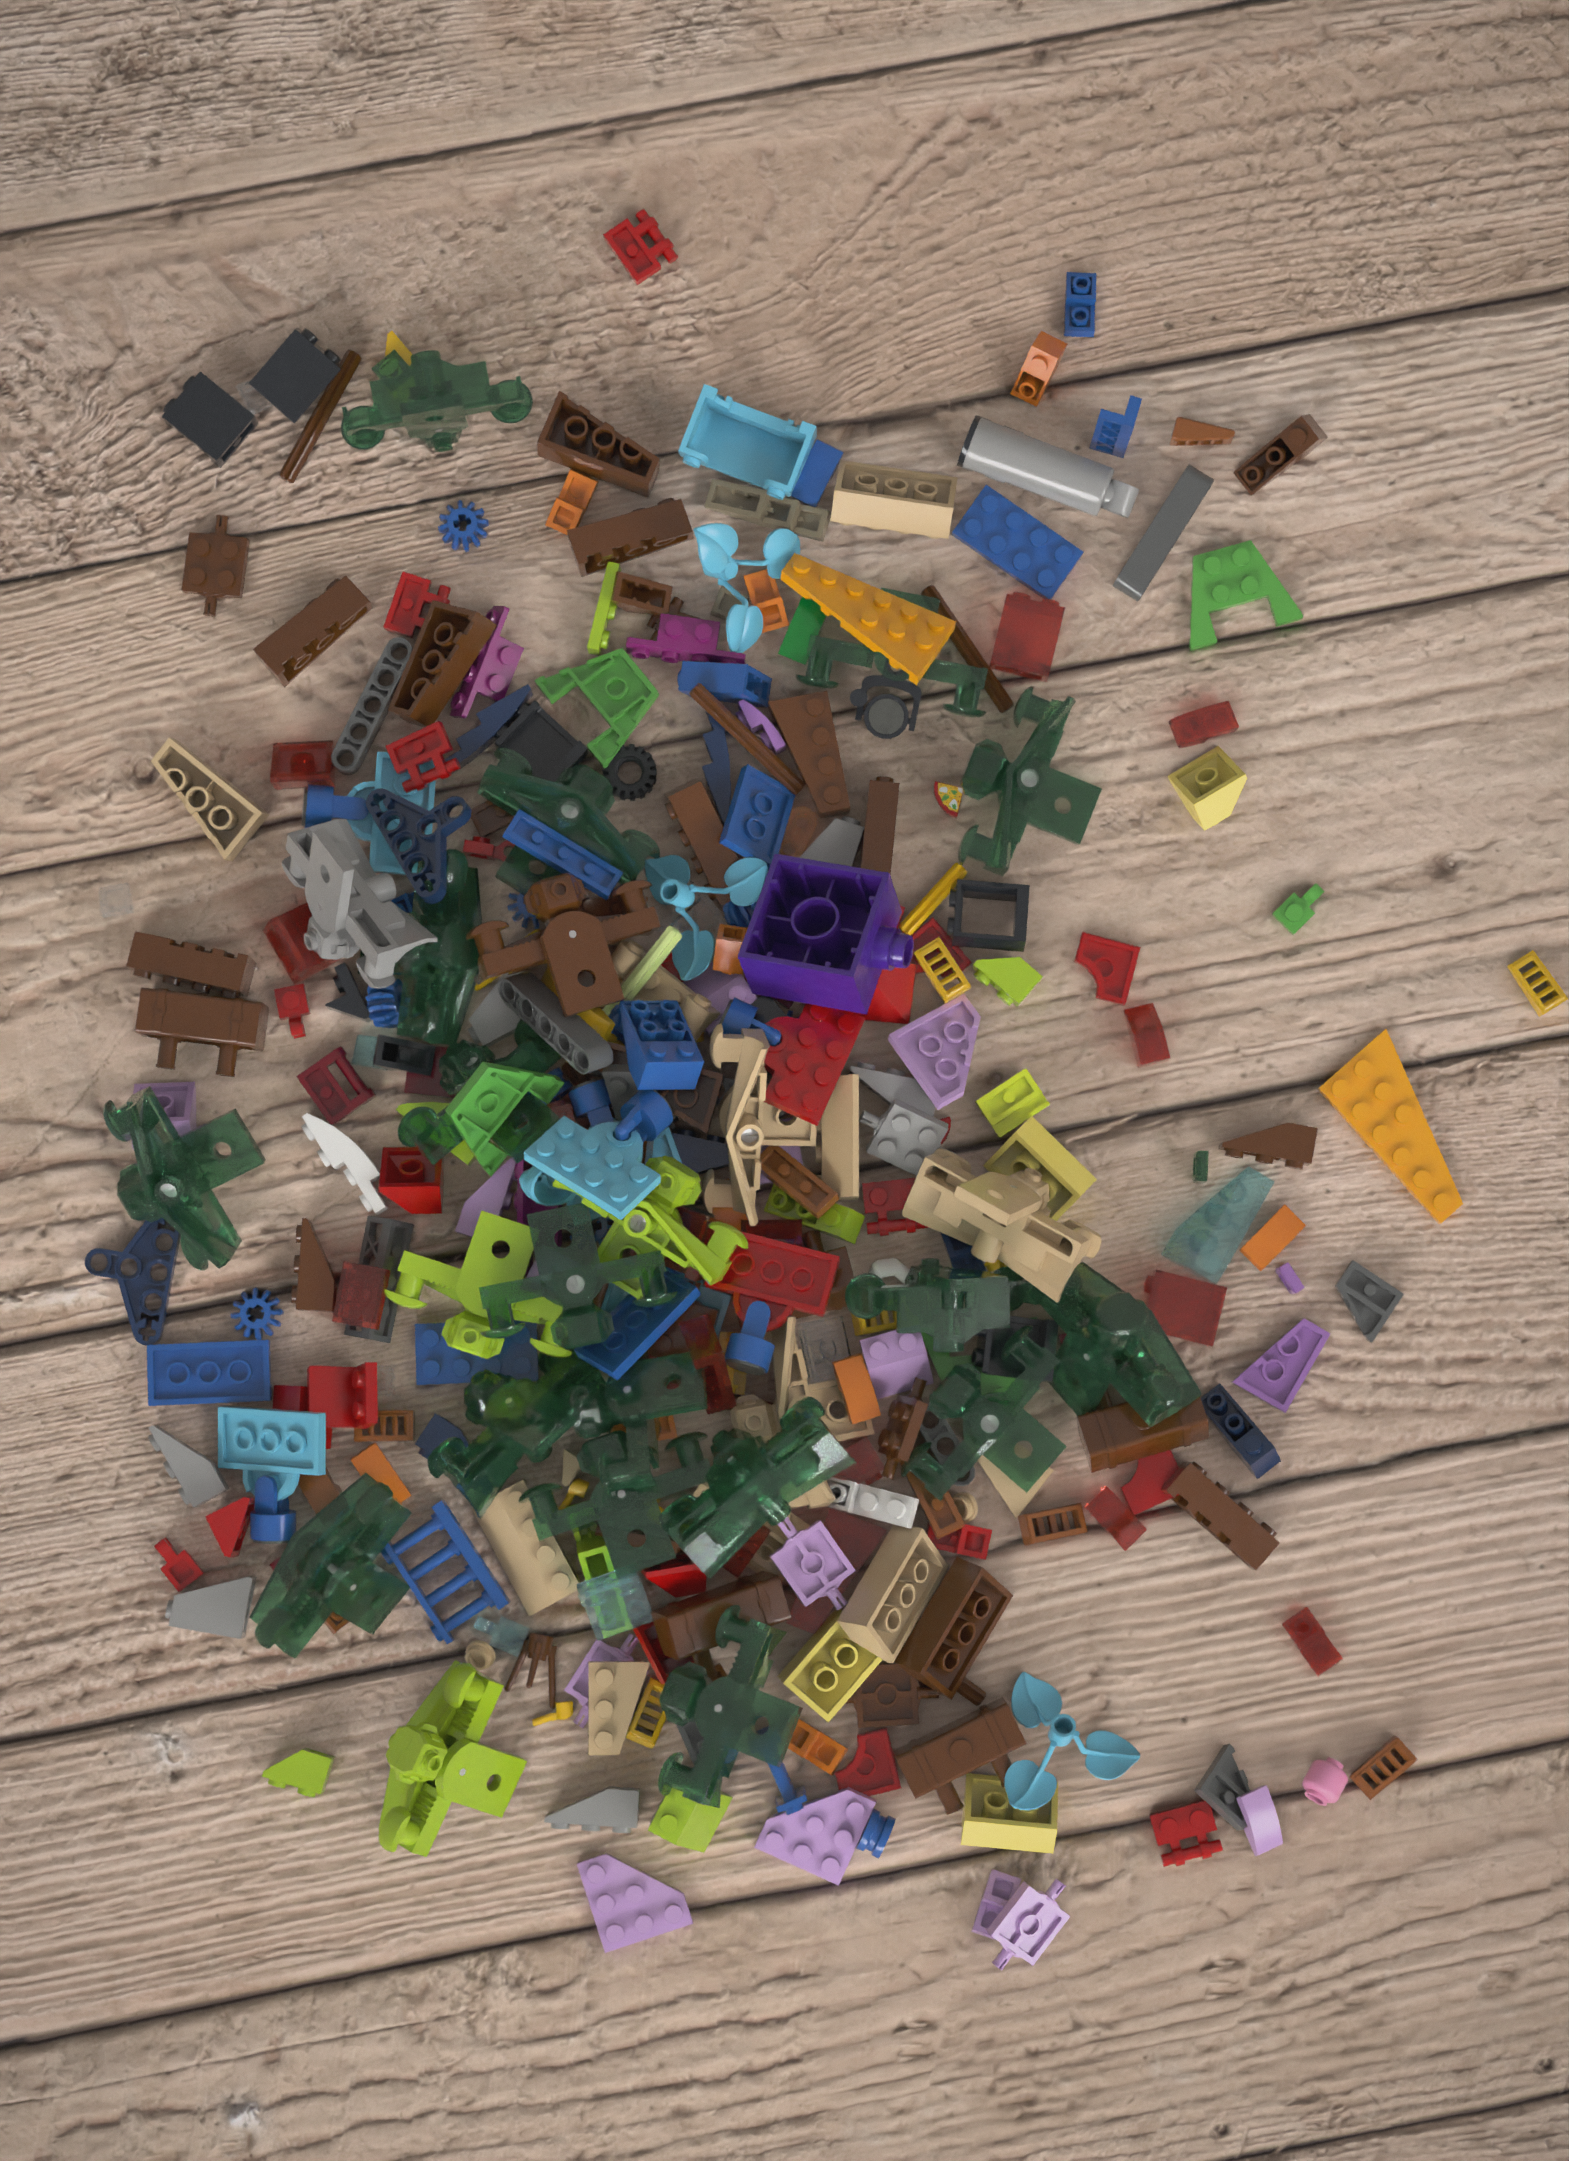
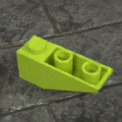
M773 1184L764 1211L812 1230H818L820 1233L855 1244L865 1218L859 1212L835 1203L823 1216L817 1219L775 1184Z

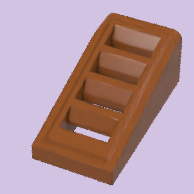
M1177 417L1169 445L1231 444L1235 431Z
M415 1410L378 1411L380 1435H375V1425L369 1427V1435L363 1436V1429L354 1428V1442L415 1441ZM387 1417H392V1435H387ZM398 1417H404V1435H399Z
M1081 1502L1018 1516L1025 1546L1088 1532ZM1068 1511L1072 1512L1075 1529L1070 1530L1067 1516ZM1055 1514H1059L1062 1532L1058 1531ZM1047 1516L1050 1534L1047 1535L1043 1522V1517ZM1032 1519L1035 1520L1038 1537L1035 1536Z
M1393 1735L1349 1777L1371 1800L1418 1759L1397 1736ZM1394 1748L1404 1758L1400 1763L1390 1752ZM1384 1756L1395 1767L1392 1771L1380 1760ZM1374 1764L1384 1773L1385 1777L1382 1780L1371 1769ZM1365 1772L1376 1783L1373 1788L1361 1776Z

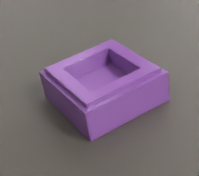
M1289 1262L1276 1269L1275 1272L1290 1294H1296L1305 1288Z

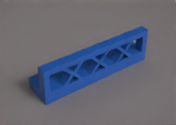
M1130 395L1124 415L1101 409L1089 449L1124 458L1142 398Z
M520 809L502 836L562 874H573L575 878L582 880L585 888L605 900L608 899L624 873Z

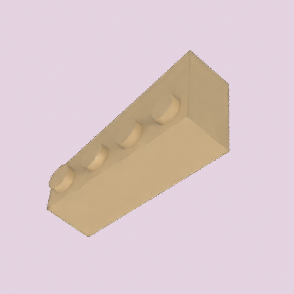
M169 737L151 760L171 789L184 803L188 812L193 815L202 827L206 836L217 847L224 860L233 862L269 814L176 739Z

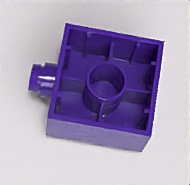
M774 854L738 953V959L752 994L867 1014L882 969L892 971L894 968L906 969L913 955V937L901 933L900 929L897 928L902 910L890 873Z

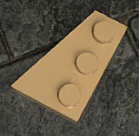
M980 1414L962 1439L1017 1519L1054 1470L999 1427L995 1432H985L981 1428L980 1421L983 1415Z
M588 1661V1755H620L650 1665L649 1661Z

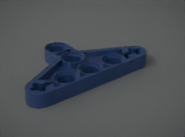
M380 788L372 791L366 799L367 809L416 893L428 904H435L441 901L447 889V836L469 821L472 814L470 806L462 797L452 796L428 811L386 789ZM383 800V803L385 807L388 809V811L383 812L379 808L380 801ZM463 806L461 814L457 817H450V812L454 807ZM400 819V824L396 829L387 830V826L392 820ZM431 823H437V829L432 834L426 835V827ZM412 840V845L407 851H399L404 841ZM425 861V866L420 872L412 873L415 863ZM429 880L433 884L434 890L429 892L424 881Z
M164 1199L155 1207L123 1252L95 1248L85 1257V1267L91 1274L118 1280L134 1338L139 1344L145 1346L155 1345L161 1340L165 1325L185 1216L183 1205L174 1199ZM170 1204H173V1209L178 1211V1214L171 1217L170 1226H176L175 1232L168 1229L158 1230L159 1223L166 1225L167 1216L162 1214L163 1209H168ZM162 1234H169L173 1240L172 1247L167 1251L159 1250L156 1245L157 1238ZM102 1253L106 1256L108 1264L104 1270L96 1271L91 1265V1260L96 1254ZM134 1259L136 1261L137 1271L134 1275L126 1276L122 1273L121 1265L124 1260ZM156 1264H163L167 1268V1276L161 1281H156L151 1276V1269ZM153 1293L158 1294L162 1299L161 1307L156 1311H150L145 1305L146 1298ZM142 1312L150 1316H159V1321L152 1320L151 1329L156 1330L155 1336H150L148 1341H145V1335L140 1334L141 1328H147L149 1320L141 1319Z

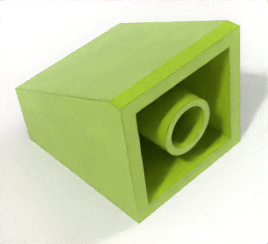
M678 1769L650 1822L648 1831L674 1845L704 1853L733 1797Z

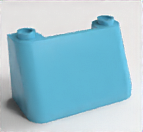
M704 384L678 450L680 456L683 457L682 462L694 468H699L702 465L764 488L769 496L783 500L784 496L790 497L817 437V427L805 421H802L801 425L794 427V421L791 419L785 421L734 402L730 396H727L724 401L725 397L717 394V388Z

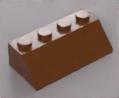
M956 1557L894 1662L912 1677L952 1700L1012 1599L1013 1594L983 1567Z

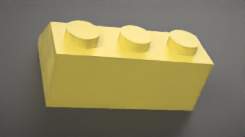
M1033 1116L983 1165L988 1171L1006 1176L1021 1170L1025 1171V1168L1039 1171L1042 1174L1041 1180L1049 1185L1050 1200L1047 1207L1051 1212L1048 1217L1055 1221L1097 1180Z
M835 1609L777 1676L785 1686L828 1723L883 1660L850 1640L837 1622L842 1613L841 1609Z
M966 1774L961 1845L1053 1854L1057 1834L1058 1782L1055 1794L1044 1806L1033 1810H1019L1010 1805L1005 1787L1001 1786L998 1776Z

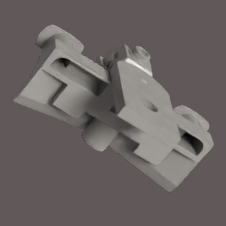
M335 819L288 833L286 850L291 856L282 861V866L287 877L296 887L305 888L306 900L312 913L307 933L304 934V942L308 950L316 951L322 959L337 960L343 957H353L361 949L365 955L357 959V968L370 987L380 989L386 988L396 981L393 976L394 966L405 953L426 942H437L436 936L391 901L396 896L394 880L388 873L375 874L347 819Z

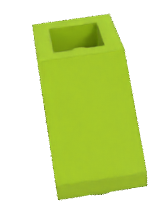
M1021 957L977 960L972 967L976 971L973 974L974 977L983 985L988 986L990 983L999 991L996 994L997 997L1008 1006L1013 1003L1018 1007L1043 977Z
M304 1748L264 1770L262 1777L269 1779V1785L283 1789L286 1788V1785H291L298 1788L297 1793L315 1798L316 1793L322 1794L325 1791L335 1756Z

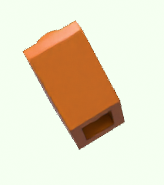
M1041 331L1028 352L1010 394L1037 407L1068 344Z
M719 924L712 970L728 975L743 973L738 953L748 928Z

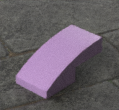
M1267 1785L1260 1786L1237 1797L1236 1800L1247 1824L1244 1831L1254 1855L1258 1856L1283 1844L1278 1816Z
M991 1870L971 1932L996 1940L986 1930L1019 1888L1020 1878Z

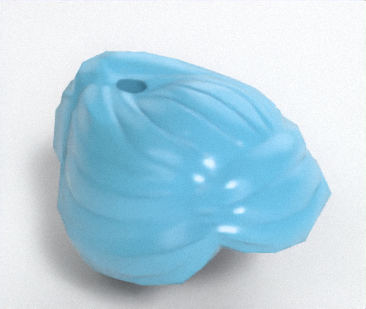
M534 1166L523 1171L519 1178L520 1187L524 1193L541 1205H561L572 1200L577 1195L572 1191L553 1187L552 1183L555 1179Z

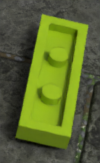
M609 561L607 563L587 644L588 654L600 656L602 648L607 649L611 631L606 629L609 619L614 620L617 611V605L611 602L616 572H621L620 564Z

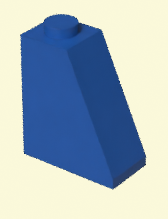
M682 661V668L678 673L677 682L678 690L690 696L689 692L696 684L701 683L721 702L738 704L739 701L745 700L753 706L768 708L772 678L748 664Z

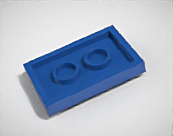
M749 764L741 768L719 843L745 858H759L765 861L769 871L774 854H779L795 795L780 782Z

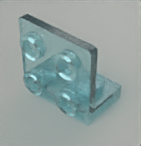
M635 1563L576 1584L581 1605L585 1607L598 1641L639 1627L642 1624L653 1622L652 1609Z

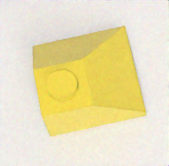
M1219 746L1168 775L1170 783L1191 817L1204 831L1231 815L1247 780L1246 774Z

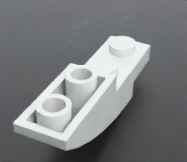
M308 1113L303 1115L302 1118L305 1124L301 1127L310 1141L316 1139L321 1149L317 1153L325 1166L332 1165L336 1170L344 1165L347 1166V1169L343 1172L352 1186L358 1184L363 1194L359 1198L368 1212L374 1210L379 1215L389 1209L373 1184L379 1180L380 1171L367 1154L353 1140L334 1126Z
M826 1475L827 1483L836 1498L827 1507L912 1529L919 1499Z

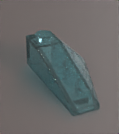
M1248 1166L1175 1229L1161 1255L1212 1286L1216 1285L1233 1258L1274 1181Z

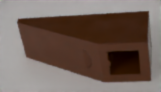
M1311 414L1301 415L1233 473L1252 496L1307 456L1328 437Z
M1285 1123L1222 1142L1219 1145V1150H1225V1156L1243 1159V1155L1246 1154L1256 1156V1162L1273 1164V1160L1285 1162V1167L1303 1170V1165L1309 1166L1312 1164L1318 1128Z
M302 1218V1225H297L296 1243H300V1255H295L293 1270L294 1273H298V1284L292 1286L291 1303L296 1304V1310L336 1313L337 1279L311 1220Z

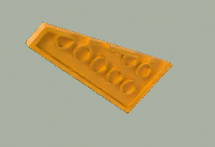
M794 553L781 571L780 580L805 599L814 600L821 606L820 611L828 617L833 615L841 621L840 626L873 652L882 653L889 659V664L896 670L901 668L909 674V680L916 686L955 630L956 621L799 554Z
M1384 1029L1322 1084L1318 1090L1435 1221L1441 1224L1463 1205V1202L1388 1031Z

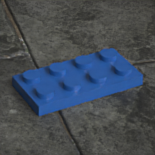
M985 485L952 531V536L1048 602H1050L1084 553L988 485Z
M660 1267L641 1299L628 1294L574 1351L582 1360L618 1380L691 1306L701 1293L696 1286Z
M518 1320L496 1321L505 1341L500 1354L489 1359L449 1347L442 1336L445 1323L415 1324L417 1385L539 1381L538 1350L530 1343V1338L538 1340L537 1324Z
M270 1340L147 1345L148 1406L272 1401Z

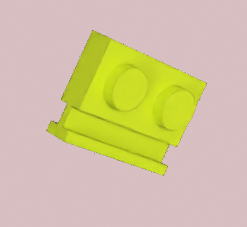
M1026 1068L975 1101L999 1138L1050 1105Z

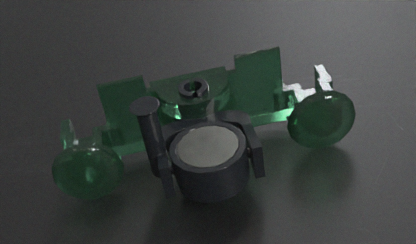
M881 588L883 591L938 614L940 599ZM810 635L807 650L809 660L806 676L796 675L797 681L815 688H837L839 686L838 682L829 681L833 661L872 668L874 660L882 676L872 675L864 678L861 689H855L850 694L851 703L857 707L855 720L861 721L862 715H864L867 729L874 736L881 739H892L899 736L906 729L907 724H909L908 731L914 732L922 691L918 685L916 686L913 682L906 681V679H909V674L902 669L894 672L890 667L887 657L880 652H873L864 644ZM935 658L922 678L957 685L953 705L943 703V708L952 714L963 717L980 718L986 715L987 712L977 710L980 691L984 690L988 669ZM885 686L909 693L914 699L911 718H909V712L905 703L899 697L892 694H881L874 697L867 704L866 709H864V705L868 700L867 691L873 687Z

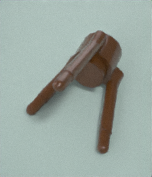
M530 1633L529 1639L524 1640L521 1653L504 1688L506 1692L510 1691L527 1654L528 1658H532L526 1683L528 1689L533 1685L538 1661H546L548 1656L549 1707L551 1709L555 1708V1655L557 1646L552 1645L553 1637Z

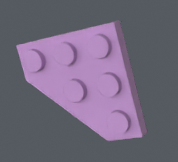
M965 994L890 1033L888 1036L889 1043L937 1110L962 1097L966 1086L981 1016Z
M847 1787L832 1795L804 1803V1808L793 1814L786 1815L783 1812L767 1817L754 1848L839 1886L876 1804V1799Z
M608 1853L577 1863L605 1953L693 1924L690 1910L682 1891L666 1885L635 1867L627 1865Z

